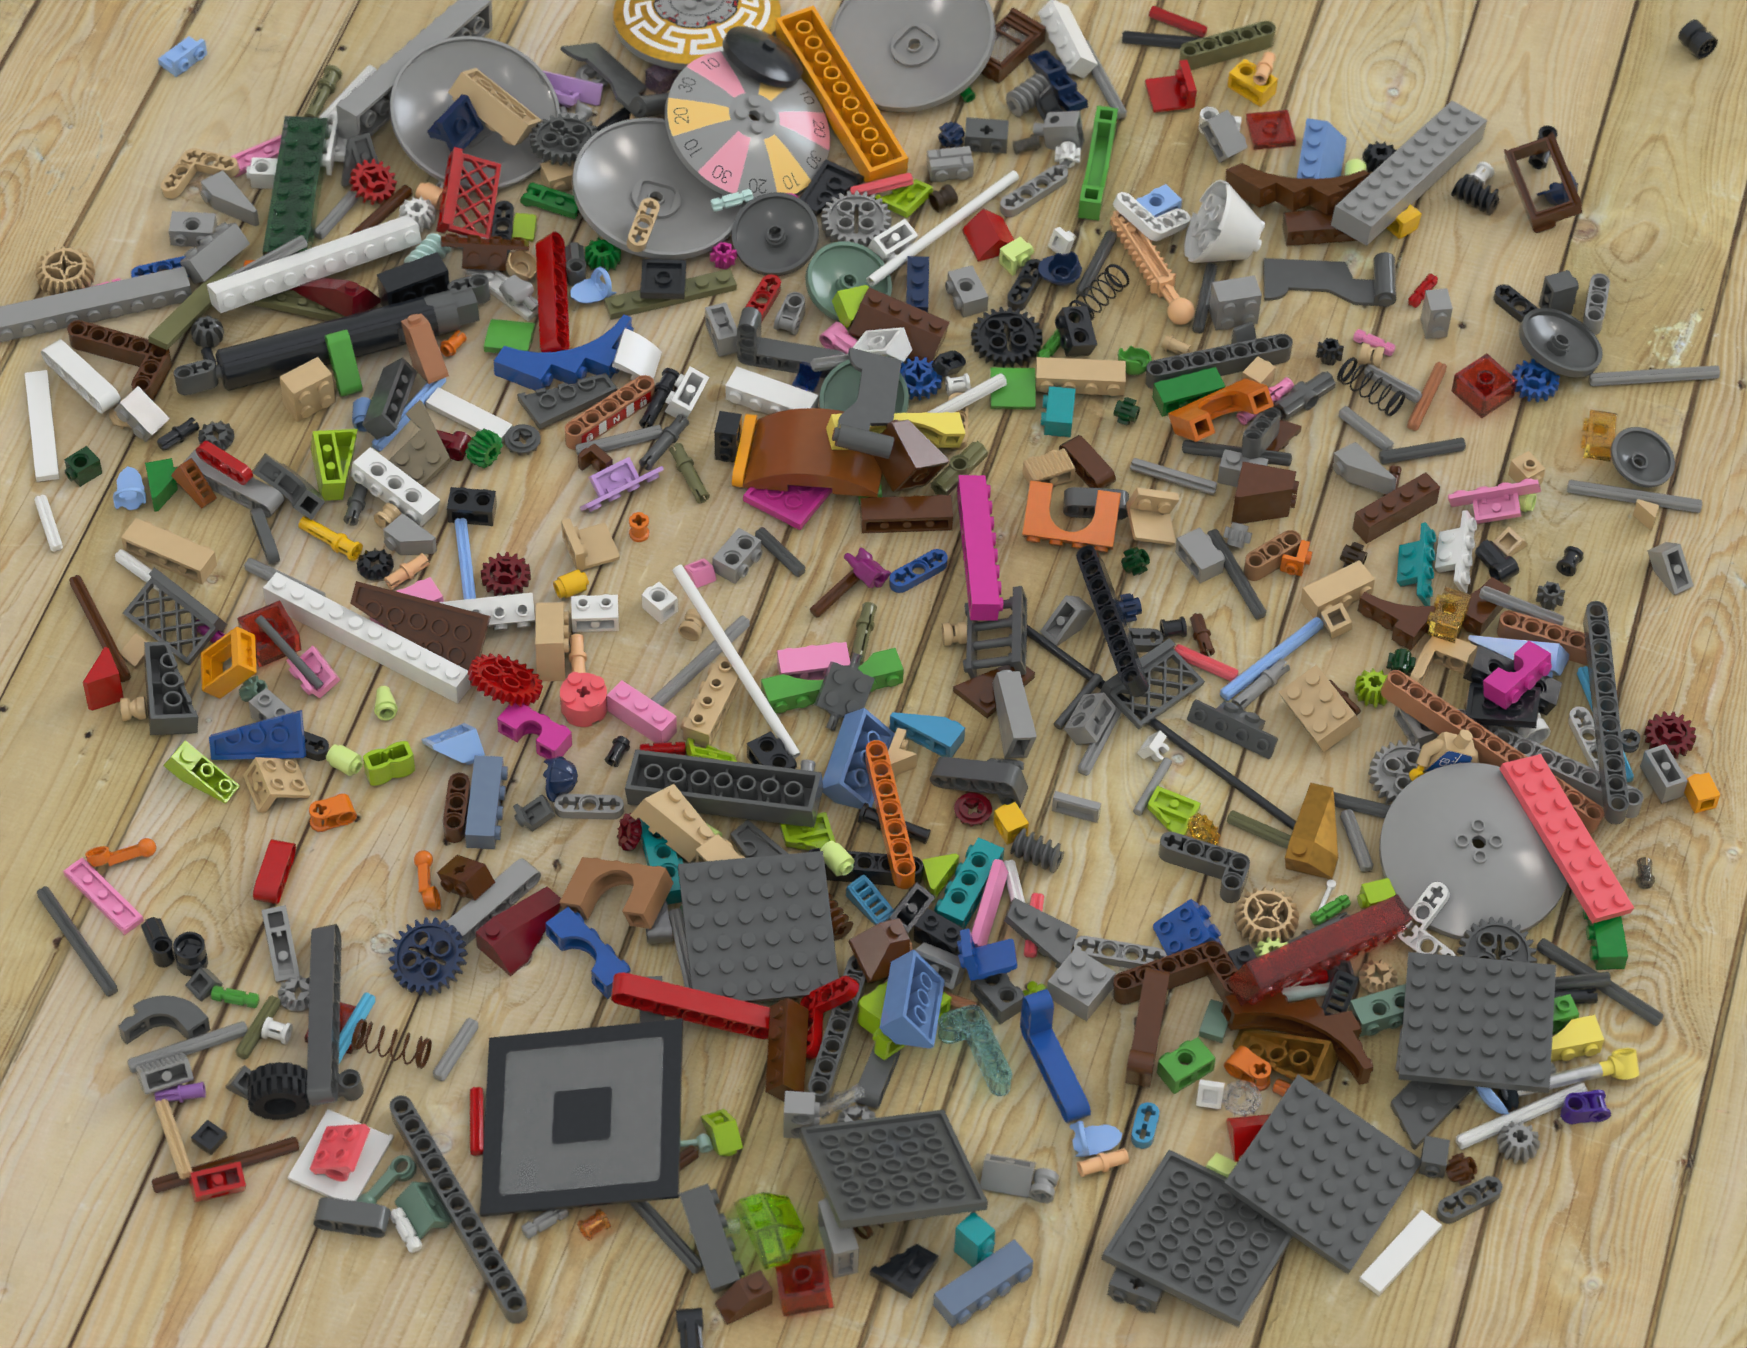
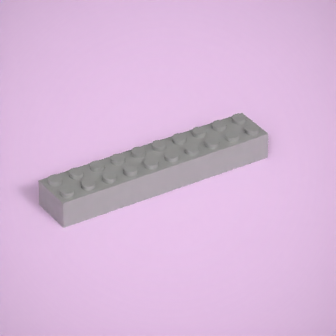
M492 0L456 1L443 14L436 17L428 27L422 29L413 40L408 41L406 46L399 52H396L391 59L382 64L377 71L368 76L362 84L355 87L347 97L340 100L336 108L338 136L348 139L369 132L370 136H372L391 119L390 97L395 79L404 64L419 50L446 38L458 36L484 38L491 32Z
M1454 101L1448 103L1335 206L1331 226L1367 246L1402 211H1405L1410 204L1412 205L1483 139L1487 120Z

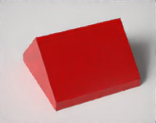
M984 208L962 228V232L978 262L1000 256V248L1014 241L1003 217Z
M107 647L103 648L83 681L88 709L92 711L118 703L120 698H124L119 672Z
M1271 1114L1226 1119L1235 1162H1239Z

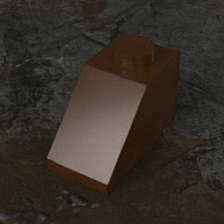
M759 1270L737 1280L715 1302V1305L726 1325L772 1305L773 1290L762 1270Z

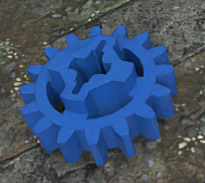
M915 357V361L907 358L906 364L901 363L900 373L906 382L910 400L914 396L918 397L919 401H921L922 396L930 399V393L936 395L937 389H941L942 376L937 374L932 368L933 361L927 363L926 357L922 361H919L918 357Z
M1531 359V363L1523 360L1522 366L1517 364L1515 370L1512 371L1511 386H1514V392H1520V398L1527 396V401L1530 402L1534 398L1539 403L1540 398L1548 401L1549 396H1555V391H1558L1560 376L1540 363H1535L1534 359Z

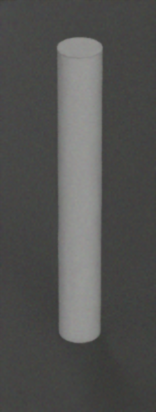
M1165 757L1133 809L1134 814L1142 815L1156 787L1159 786L1172 764L1169 758Z

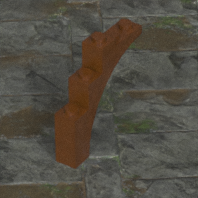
M1241 163L1226 169V182L1230 184L1241 198L1258 208L1277 202L1291 211H1296L1310 205L1328 215L1333 213L1335 206L1364 181L1370 173L1362 170L1339 177L1303 179L1269 174Z
M1493 577L1483 585L1509 595L1511 592V587ZM1481 588L1464 598L1436 606L1396 604L1364 592L1359 600L1358 612L1364 617L1381 624L1385 629L1393 631L1392 640L1398 645L1412 650L1425 633L1432 636L1434 633L1440 632L1452 636L1459 626L1469 633L1481 636L1503 607L1481 599L1479 597Z
M1279 986L1225 996L1221 1012L1227 1020L1230 1030L1247 1028L1270 1029L1296 1036L1331 1041L1338 1060L1351 1072L1357 1083L1362 1085L1369 1082L1371 1072L1373 1071V1063L1363 1050V1045L1359 1040L1362 1028L1352 1011L1325 1016L1323 1008L1319 1007L1315 998L1289 1003L1287 996L1283 995Z

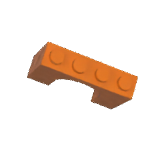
M1244 378L1168 413L1176 435L1197 442L1216 433L1211 420L1219 416L1237 411H1245L1256 415L1273 407L1274 404L1267 385Z
M1030 480L1022 532L1023 537L1027 538L1026 541L1040 543V540H1047L1050 545L1063 546V543L1072 544V548L1076 549L1091 545L1095 547L1097 552L1107 553L1108 549L1113 550L1121 493L1098 490L1095 514L1091 523L1080 531L1068 532L1057 527L1050 516L1053 483Z

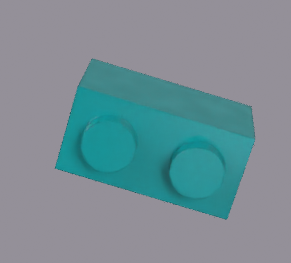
M1049 386L1048 395L1043 396L1042 408L1047 409L1046 412L1041 414V426H1045L1044 435L1071 437L1076 389Z
M972 1212L956 1226L954 1252L971 1267L976 1266L994 1253L996 1230L975 1212Z

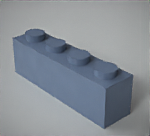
M478 755L474 757L465 831L466 848L495 849L496 840L501 839V826H498V820H503L504 808L500 806L501 800H505L506 786H503V780L507 781L508 766H504L503 757Z
M1014 1239L934 1293L933 1306L952 1328L958 1323L963 1324L977 1310L986 1309L999 1295L1002 1297L1009 1293L1015 1284L1027 1281L1032 1275L1034 1261Z

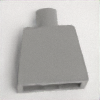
M1080 111L1049 112L1044 123H1034L1033 135L1044 136L1045 145L1051 150H1055L1056 146L1060 147L1066 141L1073 142L1076 148L1082 149L1085 139Z

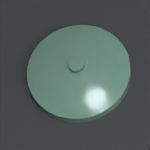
M847 241L830 243L818 250L811 259L805 276L806 288L813 303L821 312L836 321H839L832 304V299L837 291L867 285L874 290L891 296L892 280L889 274L876 285L870 286L866 278L885 263L869 248Z
M849 359L837 365L825 378L820 390V408L846 411L857 401L861 372L851 365ZM900 373L894 413H907L909 393L906 382Z

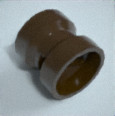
M949 184L941 187L939 191L935 190L928 194L930 205L937 213L945 210L946 206H953L958 203L956 191Z

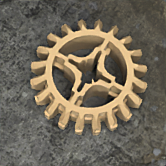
M64 245L62 249L54 247L53 252L46 251V256H40V261L37 262L35 269L37 284L44 293L48 292L49 296L88 288L91 286V283H94L96 273L94 262L87 252H83L81 248L75 250L73 246L66 249Z
M1265 886L1262 888V891L1255 887L1252 893L1247 891L1244 897H1240L1238 905L1235 907L1234 922L1238 932H1241L1242 939L1249 937V944L1254 941L1257 944L1259 941L1266 942L1268 937L1272 941L1279 937L1280 943L1281 941L1287 942L1289 937L1293 938L1299 926L1300 914L1297 911V903H1292L1291 896L1285 897L1284 890L1277 893L1275 887L1271 891H1267ZM1250 911L1254 913L1255 917L1252 921L1248 916ZM1281 914L1285 918V922L1283 924L1279 921V916Z

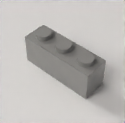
M236 222L220 224L215 228L216 232L212 236L204 237L200 241V246L194 247L184 254L185 258L180 261L182 267L185 266L186 272L194 284L205 282L250 244Z

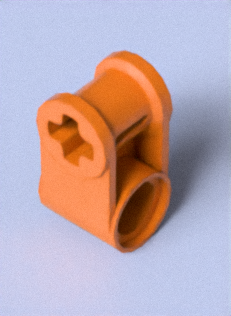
M343 793L331 798L315 801L309 807V814L311 816L310 826L318 832L351 824L357 818L349 795Z
M1239 1046L1225 1061V1070L1252 1089L1263 1091L1269 1087L1271 1080L1270 1064L1247 1047Z

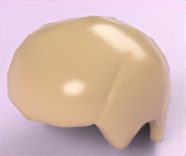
M522 250L510 252L506 261L507 274L510 277L516 275L524 281L531 280L537 274L536 257L530 252Z

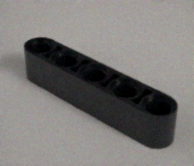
M813 848L808 852L820 851L821 848ZM847 851L854 858V867L845 876H836L825 864L826 879L829 881L853 882L860 876L865 875L873 884L896 886L893 882L891 870H885L890 869L887 854ZM913 856L915 862V883L921 884L923 880V862L918 857Z

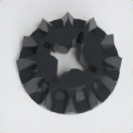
M376 548L373 551L365 550L363 555H359L357 562L358 572L369 580L383 579L394 568L392 556L387 554L385 549L378 551ZM379 559V564L371 566V562Z

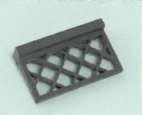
M154 567L149 573L151 576L150 580L124 610L123 614L159 642L166 641V632L176 631L177 641L169 642L172 652L190 666L218 630L222 632L228 624ZM155 585L159 588V598L149 599L148 593ZM174 600L175 610L165 612L164 602ZM159 603L160 613L149 615V604ZM144 605L145 616L134 617L132 613L137 606ZM191 613L192 623L181 625L180 614ZM176 615V626L165 627V617ZM160 618L161 628L151 630L150 620ZM206 625L210 628L204 636L197 637L198 626ZM192 628V638L182 640L181 629ZM193 643V650L185 657L182 654V645Z
M1170 638L1139 658L1149 684L1147 692L1141 696L1146 697V705L1134 703V697L1131 696L1121 682L1118 673L1104 682L1100 693L1104 692L1112 703L1138 730L1200 688L1205 682L1174 650L1176 644ZM1172 658L1178 664V669L1167 667V661ZM1151 672H1162V680L1151 678ZM1167 673L1178 675V683L1166 681ZM1182 676L1191 677L1195 683L1193 685L1183 684ZM1150 684L1162 686V694L1150 692ZM1166 687L1178 689V695H1166ZM1120 693L1129 694L1130 702L1121 701L1117 695ZM1150 698L1162 700V706H1150ZM1134 709L1146 711V717L1140 720L1134 714Z

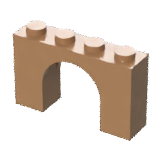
M582 857L559 903L563 910L569 907L574 913L578 912L584 920H588L603 893L618 885H631L633 890L622 912L630 926L651 929L671 890L673 881L667 869L661 866L654 867L640 863L632 864L618 860L609 861L596 857Z

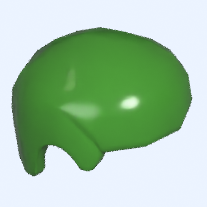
M1129 346L1126 351H1123V348H1120L1118 351V361H1126V373L1128 375H1140L1146 372L1148 363L1152 361L1150 353L1142 348Z

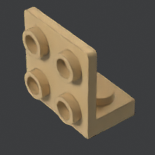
M1136 488L1126 502L1134 540L1174 545L1176 540L1170 513L1179 501L1178 493Z
M570 518L561 521L562 538L576 570L579 569L581 571L620 559L606 523L579 530L577 526H573Z
M255 757L243 775L258 812H267L276 797L309 798L311 795L296 759Z

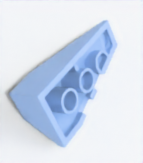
M1469 635L1468 640L1473 645L1482 646L1513 661L1514 653L1528 642L1527 640ZM1531 641L1551 653L1552 668L1546 676L1551 678L1553 676H1561L1569 660V653L1559 643Z

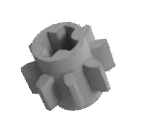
M1232 522L1231 527H1225L1223 537L1228 538L1227 544L1243 548L1244 543L1250 544L1252 533L1247 532L1249 526Z

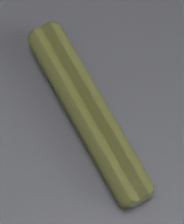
M1231 810L1227 823L1283 848H1288L1291 835L1234 810Z
M275 996L268 997L236 1048V1055L242 1059L249 1057L261 1038V1031L266 1018H273L281 1006L279 998Z

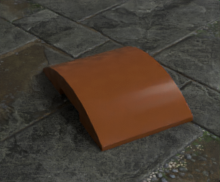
M823 408L792 409L776 412L757 420L743 488L753 487L755 489L788 491L789 485L832 488L833 494L878 497L882 471L873 455L849 449H831L826 427L831 414H843L845 411Z

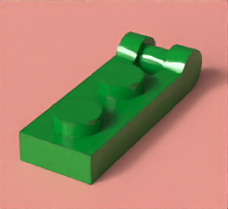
M533 182L528 185L527 193H524L520 198V202L526 207L532 205L572 219H576L580 212L573 195Z

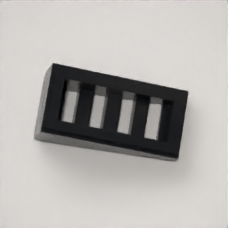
M1338 969L1333 973L1321 1006L1325 1016L1332 1015V1013L1326 1011L1327 1007L1340 1013L1347 1012L1350 1000L1359 981L1358 977ZM1341 980L1343 982L1350 984V986H1344L1342 984L1337 983V981ZM1334 989L1347 993L1346 997L1334 993ZM1332 998L1342 1002L1343 1005L1339 1006L1329 1001Z

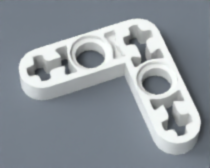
M1124 192L1118 193L1113 202L1114 208L1153 241L1162 240L1184 230L1191 219L1186 211L1178 208L1155 218L1131 195Z
M1431 883L1397 928L1398 937L1417 953H1425L1422 951L1421 945L1425 940H1431L1434 943V948L1428 954H1437L1439 951L1442 955L1457 956L1452 950L1425 931L1449 899L1450 892L1443 883ZM1442 888L1443 897H1436L1433 901L1436 905L1435 908L1425 902L1427 898L1432 901L1435 896L1432 893L1434 889L1439 891ZM1423 906L1428 907L1430 910L1429 916L1426 919H1419L1417 917L1418 909ZM1413 917L1422 925L1419 928L1415 924L1412 928L1414 935L1412 937L1408 935L1404 938L1405 932L1403 930L1404 928L1410 929L1414 923L1410 920Z

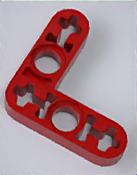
M842 976L811 991L809 995L802 998L800 1005L809 1009L807 1059L812 1060L818 1056L822 1043L823 1013L852 1000L857 995L859 983L851 977Z

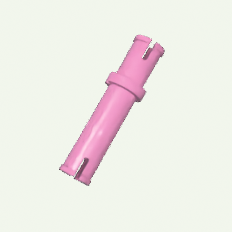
M1285 377L1274 387L1268 388L1273 403L1279 401L1281 397L1294 387L1293 382L1289 378ZM1241 411L1237 413V419L1241 424L1246 425L1258 414L1253 415Z

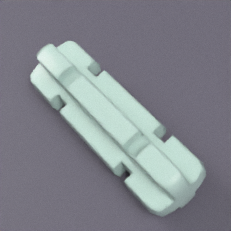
M747 189L741 191L742 193L740 194L736 192L722 196V199H719V197L712 199V209L716 212L723 210V207L727 209L741 205L742 202L748 203L753 199L752 191Z

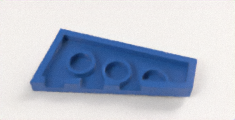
M302 710L211 734L209 737L211 760L255 759V757L304 758L306 756Z

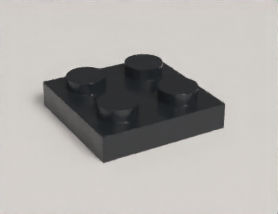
M642 259L640 298L685 299L686 260Z

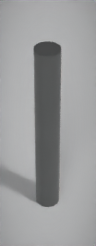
M1096 673L1053 723L1057 729L1061 730L1067 723L1084 694H1091L1103 680L1100 674Z

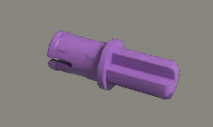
M204 1082L186 1085L179 1084L155 1092L156 1101L167 1099L168 1102L180 1101V1103H183L187 1099L206 1097Z

